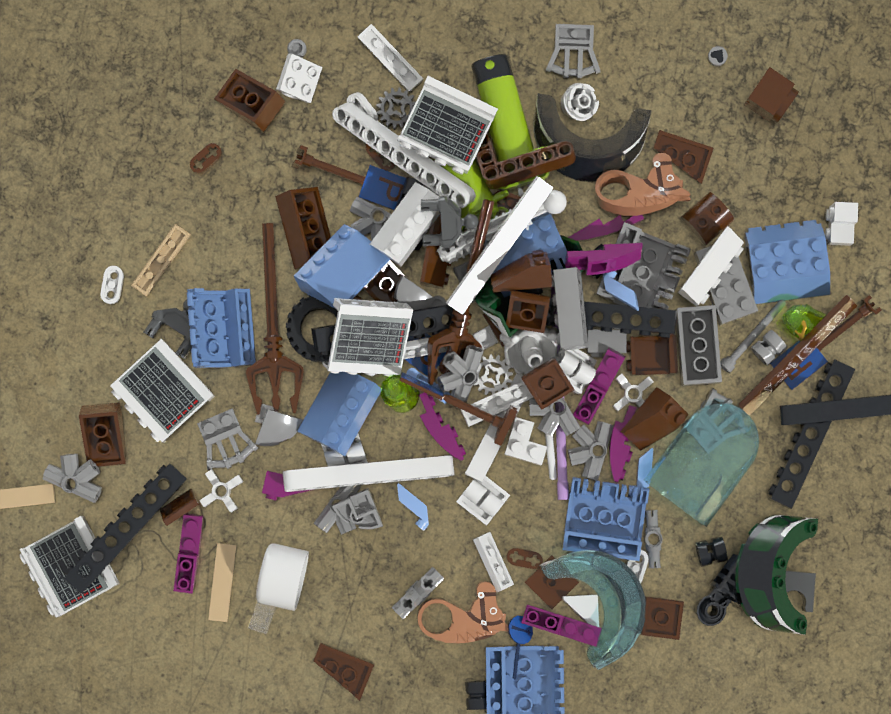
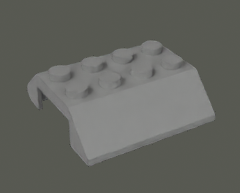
M624 222L616 244L642 243L641 259L632 265L615 271L617 275L614 280L635 292L639 307L668 310L669 306L659 303L658 299L663 297L672 300L673 295L664 291L674 293L680 279L679 276L674 274L681 275L683 272L680 268L672 267V263L675 261L686 264L687 259L680 256L688 257L691 249L680 244L674 245L644 233L642 229ZM602 277L596 294L614 304L628 306L607 293Z

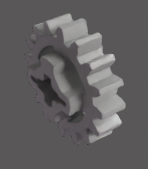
M400 87L397 92L391 88V93L388 94V92L384 91L385 97H379L382 103L376 105L377 108L381 109L377 111V114L382 115L380 118L381 122L387 121L386 127L392 124L393 129H396L397 125L403 129V124L407 122L416 103L412 102L414 95L408 96V90L402 93ZM397 96H398V97H402L403 99L399 100V99H395L394 97H397ZM386 102H388L389 109L385 112L384 107ZM393 104L396 105L397 107L401 106V107H400L401 113L398 112L397 110L393 111V110H394ZM410 105L409 114L406 115L405 108ZM393 117H396V118H399L400 120H399V121H395V120H392V118H393Z

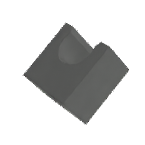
M786 571V591H797L803 600L802 610L813 612L816 573Z

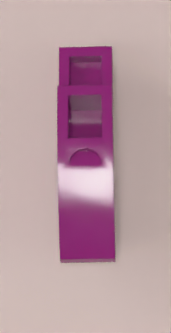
M604 244L603 250L567 251L565 267H577L579 270H585L586 275L617 271L641 259L643 244Z
M608 348L596 370L593 380L589 383L573 413L575 418L588 425L590 424L626 357L625 355Z
M425 392L420 394L419 397L427 412L420 415V418L426 429L446 452L459 461L464 460L463 456L466 455L462 444H457L455 438L458 437L454 426L450 428L449 424L441 427L443 419L439 412L435 413L433 406L436 404L433 397Z
M631 405L628 406L622 423L614 421L610 437L609 465L611 476L615 483H618L619 480L623 481L626 470L623 469L625 462L630 461L633 453L630 451L631 446L624 444L625 441L628 442L629 440L620 432L636 413L637 407Z
M188 513L183 515L173 590L175 592L193 594L201 547L203 515Z
M531 605L526 606L521 622L595 647L598 645L602 632L600 627Z

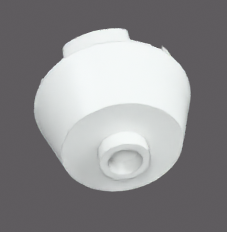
M575 83L569 86L561 98V109L564 114L579 121L591 118L599 106V101L596 100L594 88L583 83Z

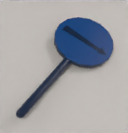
M523 616L513 617L508 625L510 638L517 643L513 669L514 680L517 677L520 644L528 643L533 635V627L521 623Z

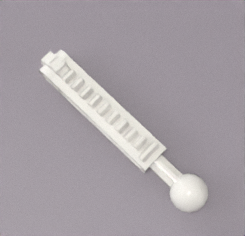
M552 190L532 219L546 212L551 214L561 213L567 205L566 196L561 191ZM511 209L507 213L503 212L499 217L495 216L494 219H490L484 248L512 211ZM531 220L525 227L526 230H529V225L533 224ZM477 227L471 230L467 229V232L461 233V236L451 247L441 248L439 246L437 252L440 255V259L451 264L454 261L457 262L461 257L465 258L467 254L471 255Z

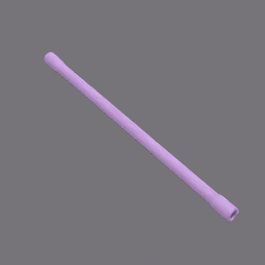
M550 287V288H551V298H553V294H556V293H555V288H554V287ZM557 345V354L561 348L560 345ZM556 402L555 411H563L564 404ZM558 425L556 428L558 500H569L566 435L561 426Z

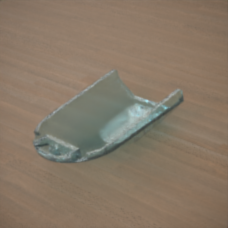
M727 403L707 405L699 409L688 420L644 481L707 527L757 456L759 435L754 421L744 410Z

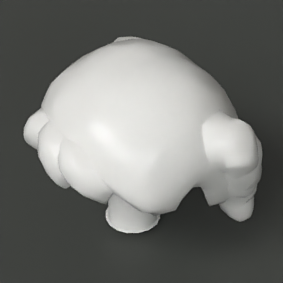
M545 327V332L539 333L518 329L510 338L501 333L500 340L504 343L506 364L514 368L517 374L524 373L525 375L551 358L555 357L556 359V333H559V330L556 327L550 329Z

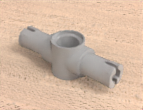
M646 510L647 528H645L644 542L646 544V551H648L649 568H654V562L655 568H661L660 550H662L661 543L663 538L660 527H658V510H652V516L651 510ZM651 534L658 536V542L655 545L650 544L648 541V537Z

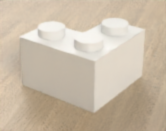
M834 202L826 210V221H829V225L825 230V238L828 240V245L851 246L854 244V224L858 222V203Z
M516 417L504 455L541 466L547 446L530 442L529 439L534 422Z

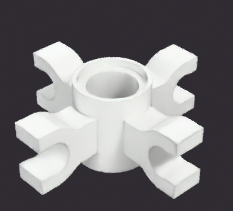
M623 374L619 375L615 380L625 391L624 397L613 405L614 409L618 412L628 403H635L640 408L645 402L642 399V391L654 381L647 377L638 386L631 385ZM630 389L637 390V399L629 398L628 391Z
M213 470L205 473L213 488L212 493L199 500L203 507L219 499L223 500L231 513L238 509L230 494L231 489L243 482L241 477L237 475L227 483L219 481ZM221 485L225 486L227 490L226 494L222 497L218 496L216 492L217 488Z

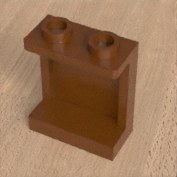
M670 335V338L630 336L629 341H626V352L630 354V360L626 361L627 371H630V376L678 373L676 335Z

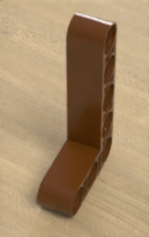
M488 135L485 136L482 144L486 145L480 147L476 155L482 176L489 189H498L573 164L576 160L573 145L568 141H563L497 163Z

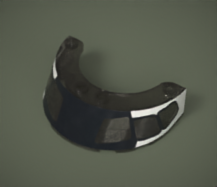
M538 93L533 120L534 138L538 148L563 141L570 142L573 145L576 160L573 164L556 170L573 180L596 182L599 176L607 171L620 170L624 172L636 160L645 143L652 110H634L626 125L618 133L605 139L590 140L579 137L567 129L559 117L555 99L550 95Z

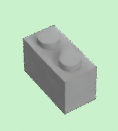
M597 329L587 330V354H591V357H603L608 348L621 354H626L627 334L620 333V330H612V332H604Z

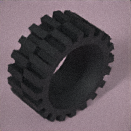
M310 295L305 299L303 297L297 305L295 304L292 307L291 313L288 314V321L286 323L287 338L294 350L303 358L313 362L328 361L330 354L321 355V352H315L314 345L304 339L301 327L304 318L314 310H327L334 314L336 318L338 310Z

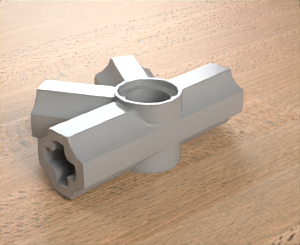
M356 197L351 205L350 212L361 218L350 226L364 236L371 232L372 241L389 219L391 213ZM376 213H383L384 218L381 221H375L374 215Z
M469 345L466 347L463 359L454 351L447 353L443 364L451 372L438 376L437 383L443 393L452 390L451 396L467 402L471 387L478 381L477 369L484 351L479 347Z
M563 397L542 410L535 399H530V416H544L537 427L542 432L552 436L557 426L560 425L565 435L568 436L581 428ZM554 403H563L564 410L561 412L555 411L553 408Z
M597 421L594 434L583 425L572 435L581 447L568 449L571 466L585 463L582 477L598 481L614 425ZM594 446L602 447L603 454L601 456L593 454Z
M78 454L61 455V468L49 464L45 469L43 480L61 487L67 493H74L95 503L102 492V487L89 482L100 473L98 466L92 460H88L79 467ZM70 479H73L75 481V488H72L70 486Z
M361 486L340 487L313 524L327 533L336 522L341 535L356 529L355 524L351 522L347 524L336 514L332 508V502L334 500L341 501L356 494Z
M432 567L405 592L406 594L392 609L404 619L431 594L430 592L444 578Z

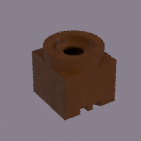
M769 67L744 106L768 122L772 119L778 123L799 91L793 88L795 85L793 82Z

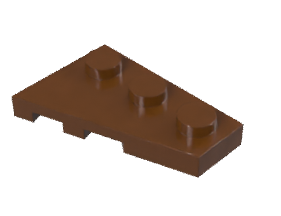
M659 130L653 147L658 153L669 155L674 165L702 184L714 149L713 147Z
M320 643L313 661L360 701L374 664Z

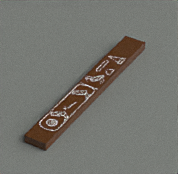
M846 295L738 406L750 416L857 307L855 302Z

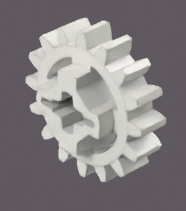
M490 354L489 359L483 356V362L479 363L477 369L478 381L474 386L479 384L478 391L480 392L484 389L485 395L488 392H491L493 395L496 391H502V388H508L506 383H512V380L508 377L512 376L513 373L508 372L511 367L505 365V359L500 361L499 355L496 359H493L492 354ZM491 363H497L501 367H492ZM484 366L485 374L479 378V372ZM489 369L492 370L493 373L497 372V375L495 376V381L492 378H487V376L489 375ZM505 373V380L500 384V375ZM486 382L491 383L494 388L486 387L483 384Z

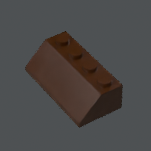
M318 187L288 190L275 196L295 270L301 269L331 238Z
M441 213L430 227L429 234H440L442 232ZM426 246L420 284L421 286L443 289L444 285H448L450 274H447L446 270L447 266L451 267V264L440 259V255L437 252L439 246Z

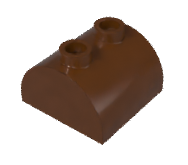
M711 192L706 194L680 217L705 246L734 222V217L729 209Z
M512 290L506 321L509 328L544 333L550 296Z

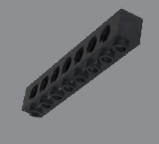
M550 298L549 303L552 310L550 311V317L546 320V326H555L554 314L557 308L553 305V298ZM584 301L587 330H593V327H600L601 331L604 332L620 329V333L624 334L639 331V335L651 336V333H659L658 337L670 338V335H675L676 310L639 307V311L626 305ZM596 312H602L603 319L600 322L593 320ZM615 314L622 315L621 323H613L612 318ZM634 316L641 317L642 322L640 325H632L631 320ZM653 318H660L661 324L659 327L653 328L651 326Z
M447 304L413 310L411 318L412 327L409 330L408 337L422 338L425 337V333L432 332V335H435L446 328L449 329L450 324L454 323L451 319L455 316L453 314L455 309ZM446 314L448 322L443 324L441 319ZM428 317L430 319V325L427 328H425L423 325V321L425 318ZM336 324L311 328L315 352H321V355L330 354L332 346L330 337L334 334Z
M835 359L831 363L827 362L823 370L826 374L823 380L820 379L815 388L818 392L815 398L811 397L809 403L821 402V397L824 393L828 394L831 400H841L855 368ZM831 376H835L838 379L836 387L832 386L829 382ZM832 421L800 424L802 425L800 431L795 432L791 441L794 443L792 449H788L784 456L786 462L783 467H779L776 473V477H778L775 485L772 484L768 491L770 495L769 500L788 509L793 508ZM808 428L813 429L815 432V436L812 439L806 436ZM801 445L807 449L805 456L798 454V447ZM792 463H796L799 466V471L796 474L790 471ZM785 480L791 484L789 491L782 489V483Z
M169 464L167 467L163 465L156 472L158 477L154 481L150 479L143 486L146 490L141 495L137 493L130 500L132 505L128 509L124 507L118 513L119 519L115 523L111 521L105 527L104 531L106 533L101 538L97 536L90 544L92 548L88 552L84 550L77 558L79 562L75 567L70 565L64 572L66 575L64 580L80 595L187 480L173 465ZM166 480L169 483V488L166 490L160 489L158 482ZM148 494L154 495L156 502L148 504L145 501V496ZM135 508L141 509L143 516L141 518L133 517L132 510ZM127 523L130 530L123 533L119 530V525ZM108 537L116 539L117 543L114 547L106 545L105 540ZM96 551L103 554V559L99 562L94 561L92 558V554ZM81 566L89 567L90 573L87 576L79 574Z

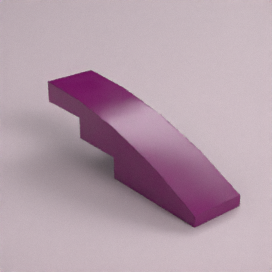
M619 215L604 225L599 218L568 238L578 242L604 238L620 232L624 222L635 225L643 221L644 217L643 215H637L623 221Z

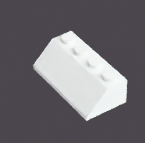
M415 182L370 245L401 267L421 241L423 234H426L440 215L439 211L421 212V199H438L439 196Z
M727 226L678 292L695 306L706 302L710 296L707 292L711 287L713 289L716 288L721 281L718 277L722 272L727 273L732 266V263H730L731 259L734 256L737 258L744 249L741 247L744 242L731 228Z

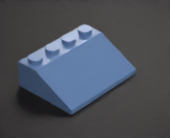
M344 224L294 275V278L302 292L335 308L333 306L334 298L353 299L390 259L371 246L370 243L372 241L358 230Z
M330 372L297 432L345 456L382 388L358 374L352 375L347 372L335 374Z

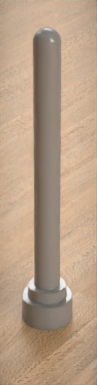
M780 300L730 357L727 356L720 361L723 370L729 374L733 371L736 364L735 361L786 305L784 300Z

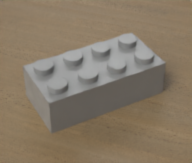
M712 246L694 253L697 265H699ZM734 256L731 259L730 263H732L730 269L726 274L722 272L718 277L721 279L715 289L711 287L708 291L712 305H716L719 325L743 318L758 311L739 257L736 258Z
M577 267L553 270L554 275H551L552 287L555 288L556 293L553 294V305L556 306L558 313L554 314L555 325L559 327V333H556L557 345H560L564 350L588 348L581 271Z
M716 305L677 308L676 327L681 386L721 383L722 375Z

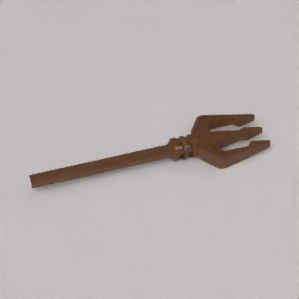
M483 200L467 272L483 251L494 201ZM470 305L463 315L457 310H453L455 316L452 317L451 321L454 323L450 324L449 329L446 328L428 340V384L431 386L438 375L435 365L441 347L447 346L446 354L454 351L459 356L462 349L469 345L482 349L481 344L468 333V328H466L470 325L468 320L472 317V314L469 312ZM447 367L443 370V374L451 372Z
M262 223L267 335L263 338V341L267 342L264 348L268 349V352L264 353L263 358L246 369L245 376L256 414L259 415L262 399L256 395L255 375L263 372L268 374L273 393L271 399L274 411L278 412L281 400L278 395L281 373L283 371L293 373L294 395L289 401L292 412L295 414L304 369L298 363L283 356V352L279 351V348L283 347L279 344L283 338L278 334L273 223Z

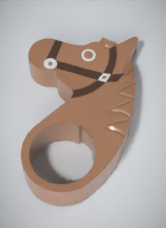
M658 153L653 157V169L650 171L647 179H641L620 170H610L601 174L595 184L596 199L599 206L605 211L616 215H644L669 207L677 201L691 200L689 197L690 193L683 189V180H680L674 174L671 157L666 153ZM611 183H621L629 189L627 196L617 200L605 198L602 196L601 191L606 185Z
M481 581L477 584V598L473 600L468 611L442 598H431L423 602L417 612V622L422 632L435 640L445 643L458 644L479 641L491 637L499 631H508V625L505 623L506 614L497 606L495 587L489 581ZM434 603L444 604L451 612L452 624L441 632H431L422 624L423 611L427 606Z

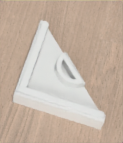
M598 595L562 596V600L588 624L599 627Z

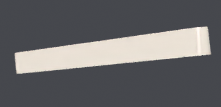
M347 102L333 110V118L338 124L437 195L447 196L460 209L475 200V192L470 186L429 157L425 158L417 154V150L413 148L408 150L402 147L400 142H398L397 134L353 103Z
M438 456L283 471L285 492L441 478L454 476L455 474L453 457Z

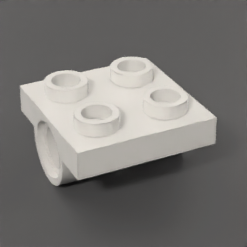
M288 53L276 90L281 91L287 97L311 103L322 67Z
M560 348L556 360L575 390L573 392L582 394L584 387L595 376L596 369H594L597 360L579 349L564 350Z
M359 434L355 437L345 456L322 445L328 467L368 463Z
M485 476L482 483L474 479L456 502L487 526L510 495Z

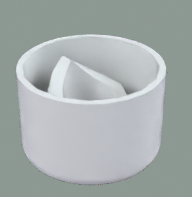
M275 543L270 544L266 549L256 589V600L261 604L295 611L305 578L309 551Z

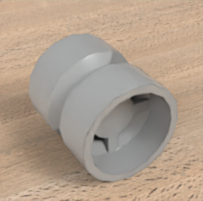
M770 330L763 336V341H758L751 347L753 353L766 366L775 359L776 354L780 355L787 349V345L773 330Z

